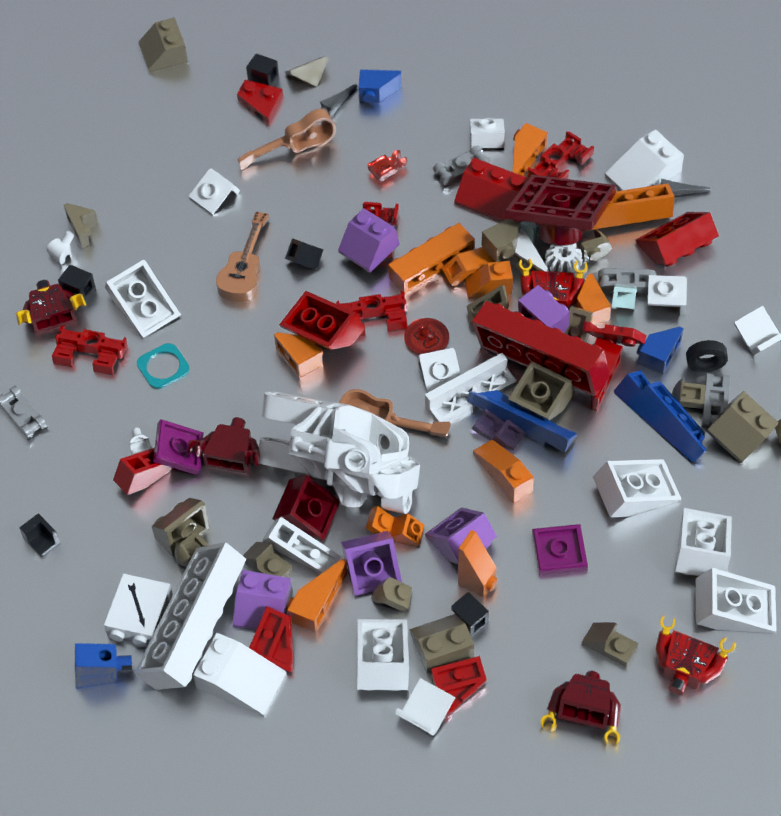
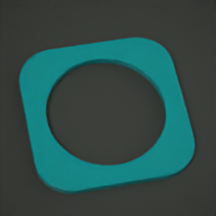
M171 343L163 344L141 355L137 360V367L153 388H162L184 377L190 369L189 364L179 349ZM170 353L178 358L180 365L174 375L159 379L148 373V361L156 354Z

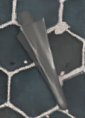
M353 84L344 91L320 101L321 109H325L332 117L341 104L357 88V84Z
M661 178V184L668 183L674 196L711 191L709 187L689 185Z

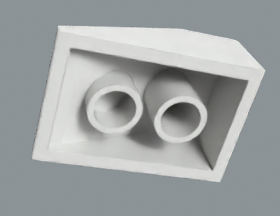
M655 129L639 139L605 173V177L616 185L620 191L652 186V184H661V178L669 180L681 172L684 155Z
M145 260L140 261L106 282V291L143 339L181 316Z
M664 459L607 461L593 476L610 517H629L674 504L681 500Z
M684 508L675 572L696 576L702 575L711 568L727 572L731 556L732 517Z
M711 568L696 578V624L716 630L775 633V586Z
M357 619V690H408L409 653L407 620Z
M216 633L193 677L196 688L261 716H265L287 672L242 643Z

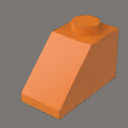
M510 261L487 263L465 279L468 299L481 298L501 285L505 286L507 295H512L513 276Z
M591 273L588 274L577 297L576 307L593 312L591 323L596 325L610 320L611 305Z
M279 332L274 334L276 349L299 378L323 365L322 355L324 353L319 344L299 335Z

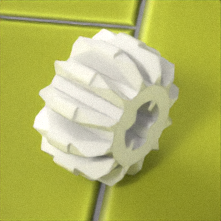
M576 243L572 245L551 244L549 250L545 253L546 267L551 272L576 274L574 263L577 260V269L581 268L583 261L581 249H577Z

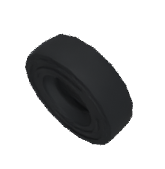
M714 340L697 342L690 346L686 352L687 365L697 372H713L721 369L728 361L727 348L723 343ZM704 355H714L710 358H700Z

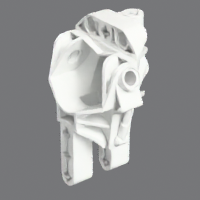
M269 391L264 393L262 417L296 425L291 429L290 441L272 437L260 438V464L327 480V485L332 486L333 484L337 496L344 506L361 507L369 495H378L381 497L382 509L402 514L409 512L412 503V490L418 487L420 463L408 456L409 437L403 429L371 412L348 404L332 401L326 402L281 392Z

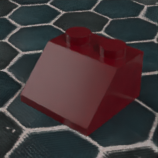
M306 474L289 479L272 519L275 521L282 517L315 540L324 541L340 500Z

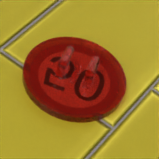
M421 318L413 321L406 328L404 341L407 348L417 355L444 350L449 343V331L442 322L436 319Z

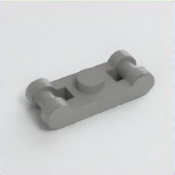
M474 146L465 154L444 163L438 162L434 165L433 171L437 176L441 177V182L447 186L462 179L463 173L473 157L490 164L491 160L488 156L483 155V150L480 146Z
M603 268L598 271L599 286L604 294L613 292L614 284L637 286V292H643L648 295L649 275H656V272L650 269Z
M711 373L706 374L702 425L709 426V423L712 424L727 407L730 376L728 375L717 377ZM711 411H719L720 413L719 415H712Z
M16 385L10 388V392L0 395V407L27 439L32 437L35 431L48 427L44 418L32 407ZM14 399L17 401L13 405L9 404V402L13 401Z

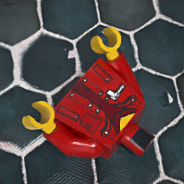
M528 259V268L522 267V260L519 261L518 268L522 271L520 279L523 296L539 285L544 290H548L558 303L564 304L567 308L577 302V297L584 284V278L582 277L588 269L586 262L583 270L577 269L578 260L574 263L576 276H574V273L546 271H531L530 275L529 270L532 267V260Z
M663 615L660 619L662 631H659L655 650L659 666L664 669L663 676L671 680L668 688L669 691L675 695H683L686 686L698 689L700 684H707L717 678L728 660V653L736 649V643L732 644L731 649L726 650L724 642L727 637L721 639L719 647H716L675 630L671 634L669 632L675 626V618L673 617L671 626H665L663 624L665 615Z

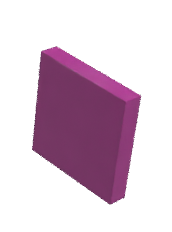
M160 419L157 423L153 462L197 475L201 468L202 453L200 457H197L196 452L188 454L187 448L190 440H202L204 432Z
M580 524L532 529L539 575L588 570Z

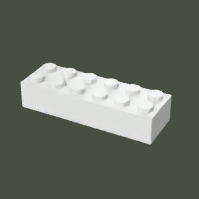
M226 542L195 549L134 673L155 690L186 687L192 679V672L197 662L202 658V651L207 641L212 637L213 628L223 613V607L231 596L233 586L241 575L242 567L246 561L245 557Z

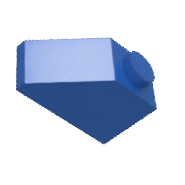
M360 70L359 102L380 103L401 89V71Z
M676 327L649 334L645 344H639L636 352L639 355L638 364L663 374L682 341L684 328Z

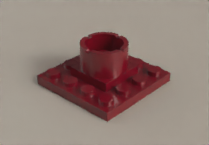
M532 175L505 210V219H512L515 222H534L536 225H539V238L543 242L571 245L581 240L583 231L594 228L616 194V185Z

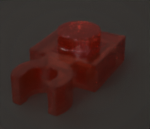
M396 150L389 158L383 155L368 163V170L379 182H382L395 175L397 168L406 166L407 157L399 159L401 151Z

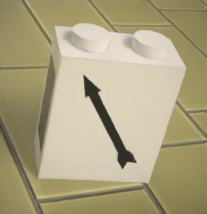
M123 574L104 623L107 636L114 641H130L140 647L149 645L173 596L171 585L169 583Z

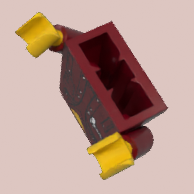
M41 280L36 284L37 289L30 291L29 300L25 302L22 310L16 312L18 325L27 322L29 324L32 323L35 333L77 322L74 311L81 306L87 305L82 294L74 295L68 290H63L60 284L50 285L48 280Z
M588 671L585 675L574 674L570 681L564 682L553 690L547 707L549 712L540 721L542 729L545 722L551 721L553 722L550 729L551 733L556 730L555 715L557 713V718L602 729H606V726H609V731L604 735L603 743L606 746L607 737L613 736L616 740L615 747L618 745L620 735L616 729L620 725L621 704L614 692L610 691V683L606 680H601L599 673Z

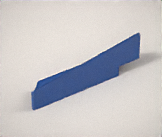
M640 370L628 373L615 388V395L691 462L698 461L706 452V448L702 445L705 432L661 381L650 384Z
M498 390L481 393L469 392L467 400L469 403L543 446L547 442L565 453L577 436V433L560 427L550 420L548 421L508 400L509 397Z

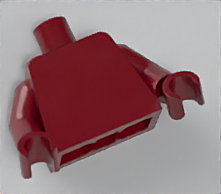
M239 417L233 418L230 426L224 424L217 425L215 431H211L200 441L190 440L188 442L187 453L196 452V456L200 457L203 452L204 464L207 467L248 474L250 463H255V466H259L260 458L256 439L251 437L249 429L244 428L245 420Z

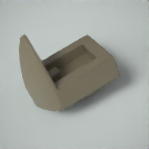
M594 230L595 239L581 243L583 263L604 257L612 249L608 238L599 230Z
M681 379L674 386L672 395L682 407L703 409L706 385L686 383L684 379Z
M195 531L182 542L175 544L174 551L177 563L187 567L195 549L209 546V544Z
M390 577L378 584L371 598L376 603H385L404 612L409 609L412 587Z

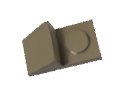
M69 203L64 204L67 219L81 247L90 246L88 237L91 236L89 228L98 224L95 210Z
M501 285L467 305L470 324H472V320L486 301L493 304H501L505 309H508L509 302L505 286Z
M571 306L569 309V326L564 333L570 336H577L584 342H587L590 334L583 331L584 322H591L593 312Z
M255 542L243 555L246 558L244 564L258 573L287 577L293 571L292 565L274 553L273 544L270 542Z
M593 622L581 644L627 667L638 648V643L616 632L617 623Z

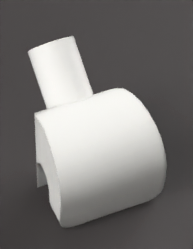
M66 231L63 239H54L47 246L48 254L60 265L65 263L67 255L70 258L72 256L70 243L74 234Z
M134 428L132 430L133 438L130 442L132 455L152 449L148 437L142 435L140 428Z

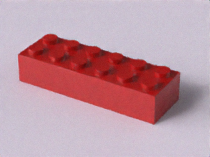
M486 301L472 320L480 347L496 354L503 353L507 359L526 367L533 361L572 380L574 388L596 397L610 377L605 353L600 346L586 343L577 336L567 335L558 328L548 327L539 320H531L524 317L520 312H512L505 309L501 304H493Z

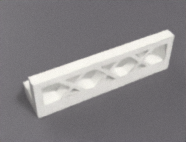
M500 353L426 393L425 408L435 421L449 422L475 408L476 406L471 403L465 405L457 404L456 400L461 396L468 397L470 391L475 392L476 388L480 386L489 387V391L498 390L502 393L517 385L516 378L507 369L506 356ZM502 374L508 380L504 384L494 382L495 378ZM441 407L451 408L450 413L443 417L436 410Z

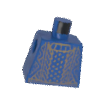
M75 643L76 688L112 684L117 682V671L132 670V656H117L116 645Z

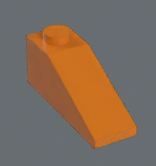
M525 123L521 129L515 132L513 141H515L514 173L522 176L527 174L528 167L531 168L547 147L548 132L528 123Z
M490 440L473 450V454L513 503L533 492L534 476L517 457L494 440Z
M471 530L459 547L458 584L484 598L488 590L492 591L497 584L496 566L477 533Z
M341 559L300 588L294 598L291 597L289 599L286 611L291 616L292 623L313 632L317 631L348 573L347 560Z

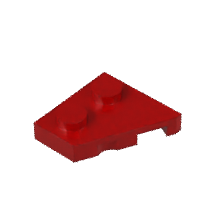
M244 80L237 93V98L241 103L249 106L251 111L261 114L263 120L269 123L283 96V89Z
M584 322L583 331L596 338L598 337L628 347H635V344H645L646 335L634 328L605 324V328H599L591 322Z
M267 606L249 648L276 666L292 672L294 669L292 619L290 615Z
M480 656L435 667L430 671L434 685L455 697L445 717L454 712L487 681Z

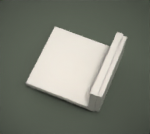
M470 119L471 148L474 146H480L481 148H504V119Z
M210 168L190 193L189 197L214 214L231 191L238 195L240 190Z
M649 275L648 305L680 307V316L685 315L687 277Z
M763 306L734 322L735 327L753 355L781 340V333L778 332Z
M454 348L420 354L418 357L427 393L461 375Z
M420 678L403 710L397 708L395 714L434 736L455 697Z

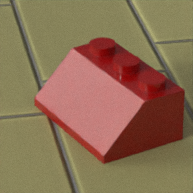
M473 157L463 173L454 204L502 222L506 220L505 210L529 178Z
M686 212L635 241L655 264L668 267L677 263L678 258L687 257L695 253L694 250L696 248L712 244V240L717 238L719 234L710 212Z
M308 291L303 293L279 324L280 327L330 350L352 346L365 329L356 312Z

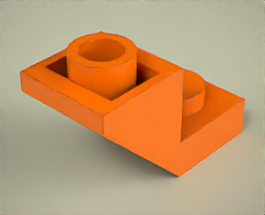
M483 247L457 254L442 267V270L450 285L456 287L471 273H474L485 264L495 261Z
M379 506L371 508L366 529L373 534L389 531L395 543L419 546L424 524L408 513L393 517Z

